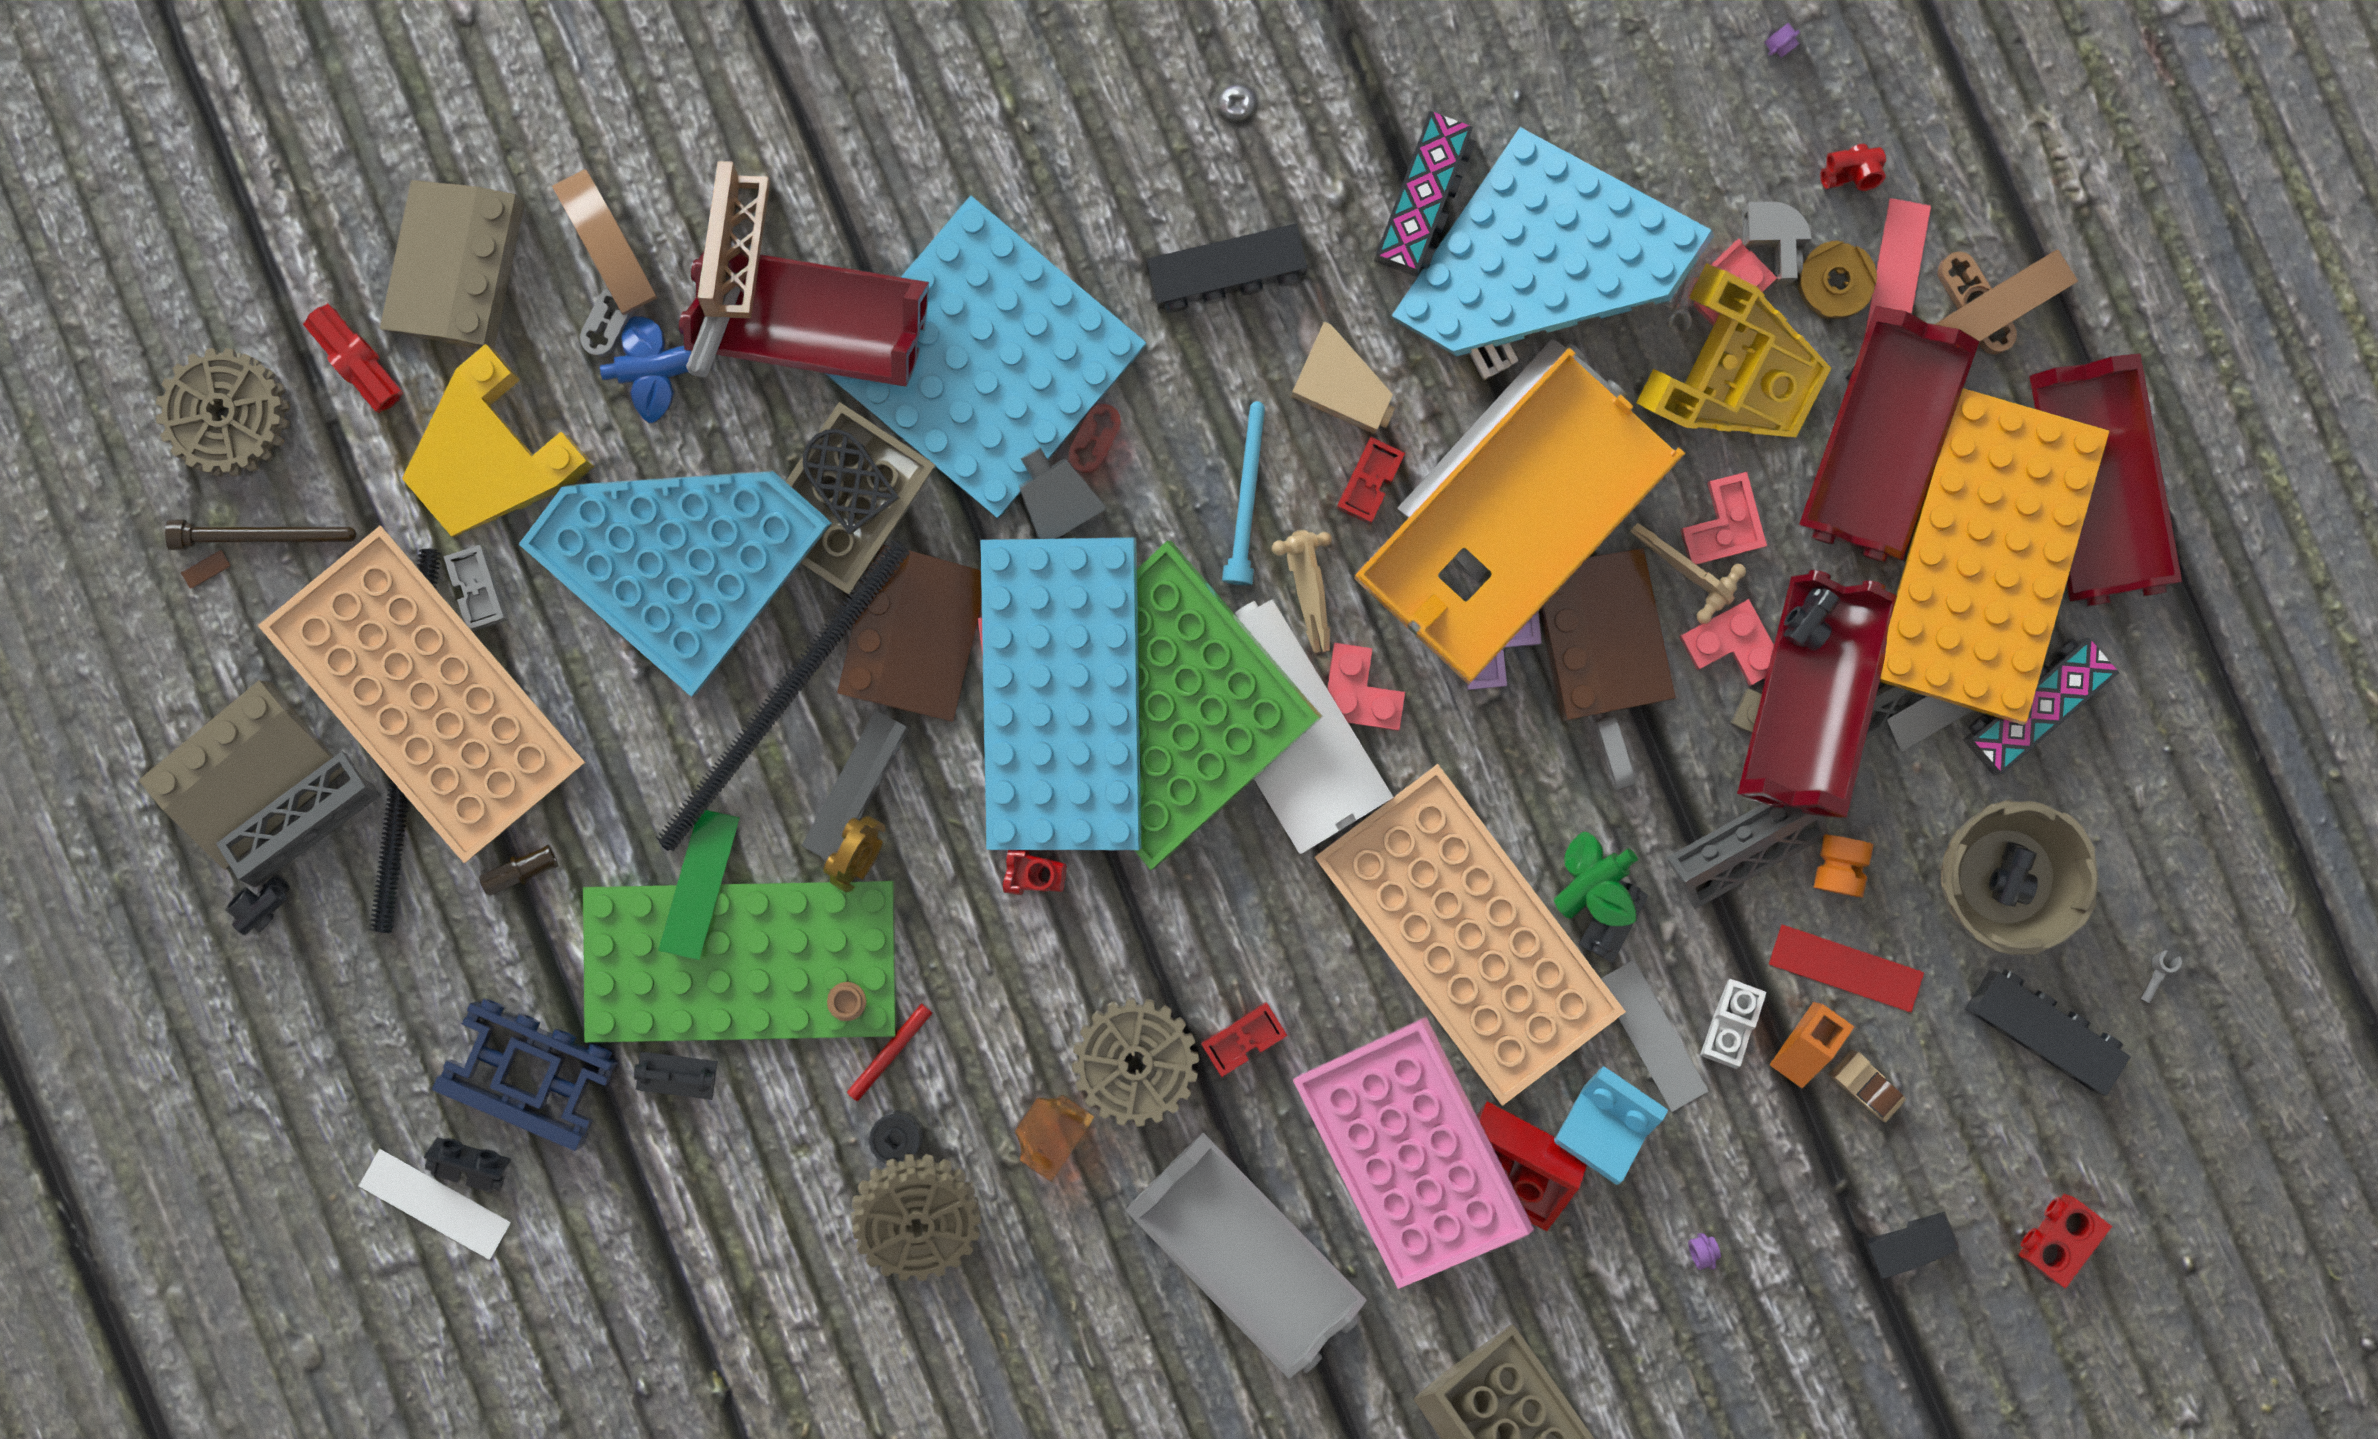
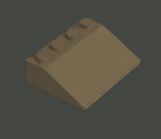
M411 180L380 329L474 349H480L485 344L495 349L525 203L513 193L477 186Z
M839 402L819 433L828 429H840L850 433L864 445L868 455L900 498L880 512L875 518H872L849 535L815 487L810 484V480L803 468V456L786 480V483L832 522L801 561V564L845 593L851 594V590L855 589L854 586H857V582L863 577V574H865L936 465ZM830 435L828 446L842 448L843 435ZM824 437L819 439L815 444L823 445ZM848 438L847 449L860 450L857 447V445L850 438ZM811 448L808 462L820 464L822 450ZM827 451L825 465L839 466L841 453ZM846 453L844 467L857 469L859 455ZM864 458L863 470L875 472L868 460ZM808 467L812 477L817 482L819 469ZM824 470L822 484L835 485L837 471ZM843 472L841 486L854 488L856 474ZM862 475L859 489L873 491L875 477ZM880 478L878 492L891 494ZM822 489L832 503L834 490ZM840 491L837 505L851 507L853 493ZM858 494L856 508L870 510L872 496ZM877 497L875 509L889 500V498ZM838 511L848 525L850 512ZM855 513L853 525L867 515Z
M258 680L138 781L161 809L218 865L227 870L230 865L216 843L334 756L272 682ZM342 766L331 774L329 784L345 772ZM307 791L300 796L296 811L314 798L317 793ZM275 815L270 818L265 835H269L285 821L286 816ZM243 838L231 847L238 859L252 849L254 839Z
M1514 1324L1503 1329L1445 1371L1413 1398L1441 1439H1594Z

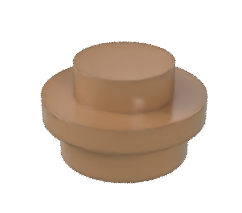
M852 982L837 984L831 989L827 997V1006L830 1013L842 1021H851L858 1018L866 1008L867 999L865 992L859 985Z

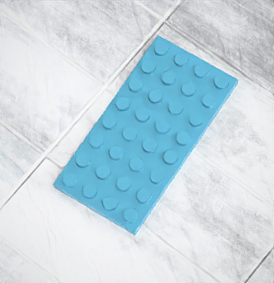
M1136 538L981 540L986 850H1140L1141 791Z

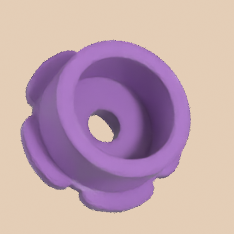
M1789 23L1779 29L1764 42L1770 50L1768 55L1772 56L1777 52L1780 58L1790 52L1799 44L1795 37L1800 34V30L1795 31Z
M1698 1233L1697 1238L1688 1241L1689 1251L1696 1267L1699 1270L1708 1267L1714 1270L1716 1268V1260L1721 1259V1253L1714 1237L1707 1238L1704 1233Z

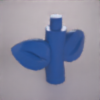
M634 316L629 319L622 332V348L626 356L614 357V363L600 365V372L603 381L617 378L619 384L633 382L630 394L634 407L639 415L651 424L657 422L669 409L674 395L669 378L689 372L686 365L692 351L684 350V346L663 351L665 338L660 326L649 318Z

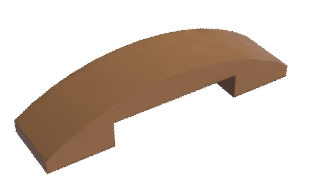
M584 169L553 185L552 188L575 227L622 315L624 316L657 299L641 266L587 170Z
M2057 249L1934 325L1960 329L1975 339L1982 341L2077 283L2078 280Z

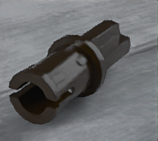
M548 844L520 858L513 856L511 857V862L479 876L480 884L487 895H493L518 883L522 885L527 884V879L552 868H557L558 861Z

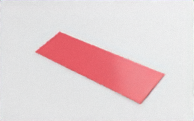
M1893 198L1889 199L1877 266V283L1872 294L1866 332L1875 306L1903 310L1912 314L1931 209L1930 205Z

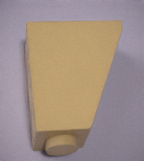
M1324 322L1292 391L1291 397L1374 435L1379 426L1387 428L1396 408L1389 405L1393 396L1390 390L1331 324Z

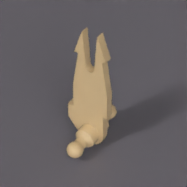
M1639 523L1632 528L1630 532L1641 542L1650 547L1689 580L1698 584L1709 593L1706 597L1705 607L1697 613L1699 623H1709L1715 611H1720L1725 604L1730 605L1735 598L1733 594L1737 590L1736 583L1746 574V569L1743 565H1733L1729 575L1718 580Z
M1299 530L1295 531L1292 536L1287 537L1286 541L1274 542L1272 551L1278 556L1287 553L1289 570L1294 573L1297 595L1308 630L1306 634L1314 653L1321 652L1320 642L1323 652L1330 651V627L1327 625L1325 591L1320 566H1317L1315 550H1317L1318 546L1327 547L1330 545L1332 537L1328 532H1321L1319 535H1316L1313 532Z

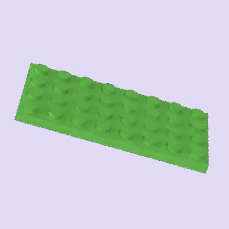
M894 881L850 882L849 884L855 886L850 892H844L833 886L830 882L721 884L700 960L658 951L677 885L583 887L585 1043L895 1036ZM842 982H852L859 985L865 992L867 999L864 1012L858 1018L851 1021H842L835 1018L827 1006L829 992L834 986Z

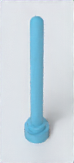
M1259 401L1253 402L1249 410L1233 556L1228 559V565L1223 567L1222 582L1234 585L1249 586L1253 584L1254 569L1251 568V561L1248 560L1265 414V406Z

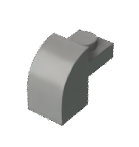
M1748 202L1742 209L1743 245L1746 248L1774 247V275L1777 277L1775 285H1790L1797 278V274L1802 273L1803 254L1801 250H1796V247L1805 246L1812 239L1807 221L1799 211L1785 203Z

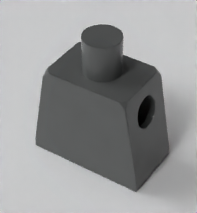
M1041 447L1021 458L1031 479L1020 484L1018 487L1038 539H1057L1106 510L1103 502L1066 459H1062L1051 466Z

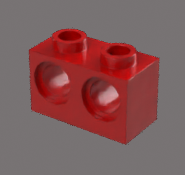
M2064 1193L2061 1198L2056 1197L2047 1206L2044 1212L2046 1218L2038 1229L2033 1228L2025 1235L2021 1242L2023 1249L2018 1256L2053 1283L2066 1289L2112 1228V1225L2078 1199ZM2078 1213L2081 1219L2080 1226L2076 1231L2069 1233L2066 1228V1221L2070 1215ZM2055 1244L2057 1257L2053 1262L2046 1264L2043 1260V1251L2048 1245Z

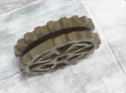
M210 348L206 349L204 357H199L196 353L187 356L188 364L182 366L177 363L172 368L175 373L173 379L165 378L161 385L166 389L165 395L157 396L156 404L162 407V413L156 415V423L165 427V431L160 434L163 442L171 443L173 447L170 452L177 458L181 457L186 465L202 472L211 473L213 476L222 477L223 473H229L230 476L237 477L241 476L243 468H247L251 472L258 470V461L264 459L269 462L274 457L271 451L274 446L282 447L285 440L280 436L281 431L290 427V421L284 419V413L291 410L290 402L281 398V395L286 392L284 385L277 383L274 380L276 374L271 369L262 365L260 361L245 353L243 355L236 353L233 349L225 348L223 353H218L216 349ZM220 409H229L227 417L221 415V418L218 417Z
M1127 998L1124 1006H1119L1114 1001L1108 1004L1107 1013L1103 1014L1097 1010L1092 1015V1026L1084 1024L1079 1034L1084 1040L1083 1042H1075L1073 1053L1079 1055V1059L1072 1063V1072L1080 1074V1078L1076 1081L1075 1085L1078 1091L1086 1090L1088 1095L1085 1098V1103L1089 1107L1094 1105L1100 1107L1099 1116L1106 1119L1110 1115L1116 1116L1117 1124L1123 1126L1127 1120H1134L1136 1127L1144 1126L1145 1120L1148 1118H1152L1155 1123L1163 1121V1112L1166 1110L1173 1114L1179 1110L1177 1101L1180 1098H1189L1191 1089L1187 1085L1188 1082H1196L1198 1073L1192 1068V1064L1199 1062L1198 1052L1190 1050V1046L1195 1043V1039L1192 1033L1183 1032L1186 1022L1181 1017L1177 1019L1170 1017L1172 1009L1164 1005L1159 1010L1154 1008V1000L1147 998L1143 1005L1137 1004L1135 998ZM1135 1052L1142 1053V1062L1146 1066L1141 1071L1138 1067H1136V1072L1130 1071L1128 1069L1129 1061L1125 1057L1129 1053L1132 1056H1135Z
M913 1154L905 1155L904 1161L899 1163L892 1158L886 1161L887 1168L880 1170L875 1167L871 1170V1180H862L858 1185V1191L861 1195L853 1196L852 1208L855 1211L851 1213L852 1225H854L852 1227L853 1239L859 1240L856 1243L859 1254H867L866 1263L871 1268L877 1265L881 1266V1274L887 1277L892 1273H897L901 1281H907L910 1276H917L918 1281H925L928 1274L935 1273L940 1277L945 1275V1268L949 1265L954 1268L961 1265L960 1256L962 1254L970 1255L974 1250L971 1241L979 1239L980 1229L976 1225L981 1223L980 1211H978V1197H974L975 1187L972 1181L964 1182L966 1179L965 1172L961 1168L955 1171L951 1170V1162L946 1159L936 1163L933 1160V1155L927 1154L924 1155L922 1160H916Z

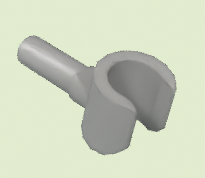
M2168 950L2161 951L2153 956L2151 963L2154 973L2141 997L2142 1000L2150 1003L2166 974L2179 970L2182 964L2180 956L2175 957L2171 961L2169 968L2163 963V958Z

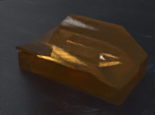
M1061 1095L1056 1099L1037 1097L1015 1130L1021 1148L1019 1161L1052 1182L1095 1118V1115L1065 1095Z

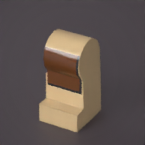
M1850 1050L1828 1074L1831 1079L1885 1123L1907 1100L1892 1084L1885 1080V1077L1870 1064V1061L1855 1050Z

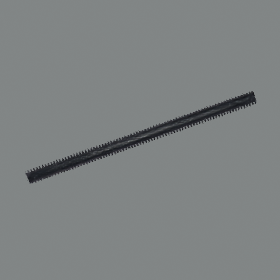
M890 540L893 546L887 544L890 549L884 548L887 553L881 552L884 557L878 555L881 561L875 559L878 565L872 563L875 568L869 567L872 572L866 571L869 576L863 574L866 580L860 578L863 584L857 582L860 587L854 586L857 591L851 590L854 595L848 593L851 599L845 597L848 602L842 601L845 606L839 605L842 610L836 609L839 614L833 612L836 618L830 616L833 621L827 620L830 625L824 624L827 629L821 627L824 633L818 631L821 637L815 635L818 640L812 639L815 644L809 643L812 648L806 646L809 652L803 650L806 656L800 654L803 659L798 657L797 659L800 663L794 662L798 666L791 665L794 671L788 669L791 674L785 673L788 678L783 676L786 681L780 680L783 685L776 684L779 689L773 688L777 692L771 691L774 695L773 697L768 695L771 700L764 699L768 704L761 703L765 707L759 706L762 710L761 712L756 710L759 715L753 713L756 719L750 717L753 722L747 721L750 726L744 725L747 729H741L744 734L738 732L741 738L735 736L738 741L732 740L735 745L729 744L732 749L726 748L729 753L723 751L726 757L720 755L723 760L717 759L720 764L714 763L718 766L717 768L711 766L714 771L708 770L711 775L705 774L709 778L703 777L706 781H700L703 786L697 784V787L700 789L694 788L697 793L691 792L694 796H688L691 801L685 799L688 805L682 803L685 808L679 807L682 812L676 811L679 816L673 814L676 819L670 818L673 823L668 821L667 823L670 827L664 826L668 829L667 831L662 829L665 834L658 833L661 838L656 836V839L659 840L662 848L667 851H674L675 847H678L684 836L686 837L693 825L701 818V814H704L710 803H713V799H716L722 788L724 789L725 784L727 785L731 777L734 776V773L736 774L743 762L751 755V751H754L757 743L759 744L763 736H766L769 728H772L775 721H778V717H781L787 706L789 707L790 702H793L799 691L801 692L802 687L804 688L805 684L808 683V680L814 675L813 672L816 673L817 669L822 665V661L826 660L825 657L828 658L832 652L831 649L834 650V646L838 644L837 642L843 639V634L846 635V631H849L852 623L856 622L855 619L858 620V616H861V612H864L867 604L870 605V600L873 601V597H876L879 589L883 588L882 585L885 586V581L888 582V578H891L894 570L898 569L897 566L900 567V562L903 563V559L907 557L906 555L910 554L909 550L901 542Z
M420 549L419 552L421 554L418 557L421 559L417 560L420 563L417 564L418 569L432 585L438 584L437 581H434L438 577L434 575L439 574L435 570L440 569L436 566L440 565L436 560H441V558L437 557L441 553L435 549ZM389 779V782L393 784H388L391 789L387 790L391 792L387 794L391 798L386 799V801L390 802L386 803V806L390 808H385L388 813H384V815L388 816L384 820L388 822L383 823L387 827L382 828L386 832H382L385 837H381V839L385 840L381 844L385 846H381L380 849L384 851L379 852L383 855L379 856L383 861H378L382 865L377 866V868L382 869L377 871L381 875L376 876L380 879L376 880L380 885H375L379 889L374 890V892L378 893L374 897L378 899H374L373 902L377 904L372 905L376 907V909H372L376 914H371L375 918L370 920L375 923L370 924L374 928L369 929L373 932L388 934L392 933L390 928H393L390 925L394 922L391 920L394 918L392 914L395 913L393 911L395 906L393 905L396 904L393 900L397 899L394 896L397 892L394 890L398 889L396 885L399 883L396 881L399 878L396 876L400 875L397 872L400 868L397 866L401 865L399 861H402V859L399 857L402 854L399 852L403 851L400 847L404 846L400 842L404 841L402 837H405V835L402 833L405 830L402 828L406 827V825L402 823L407 822L403 818L407 817L405 813H408V811L405 809L409 807L405 805L409 803L408 800H405L407 797L391 779Z

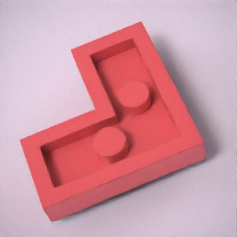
M1747 472L1709 481L1707 484L1717 519L1680 529L1687 557L1696 565L1767 546Z
M1749 599L1712 618L1709 623L1701 624L1679 636L1697 670L1732 653L1749 686L1766 678L1774 644Z
M1334 643L1327 689L1349 724L1399 731L1405 692L1367 686L1372 648Z

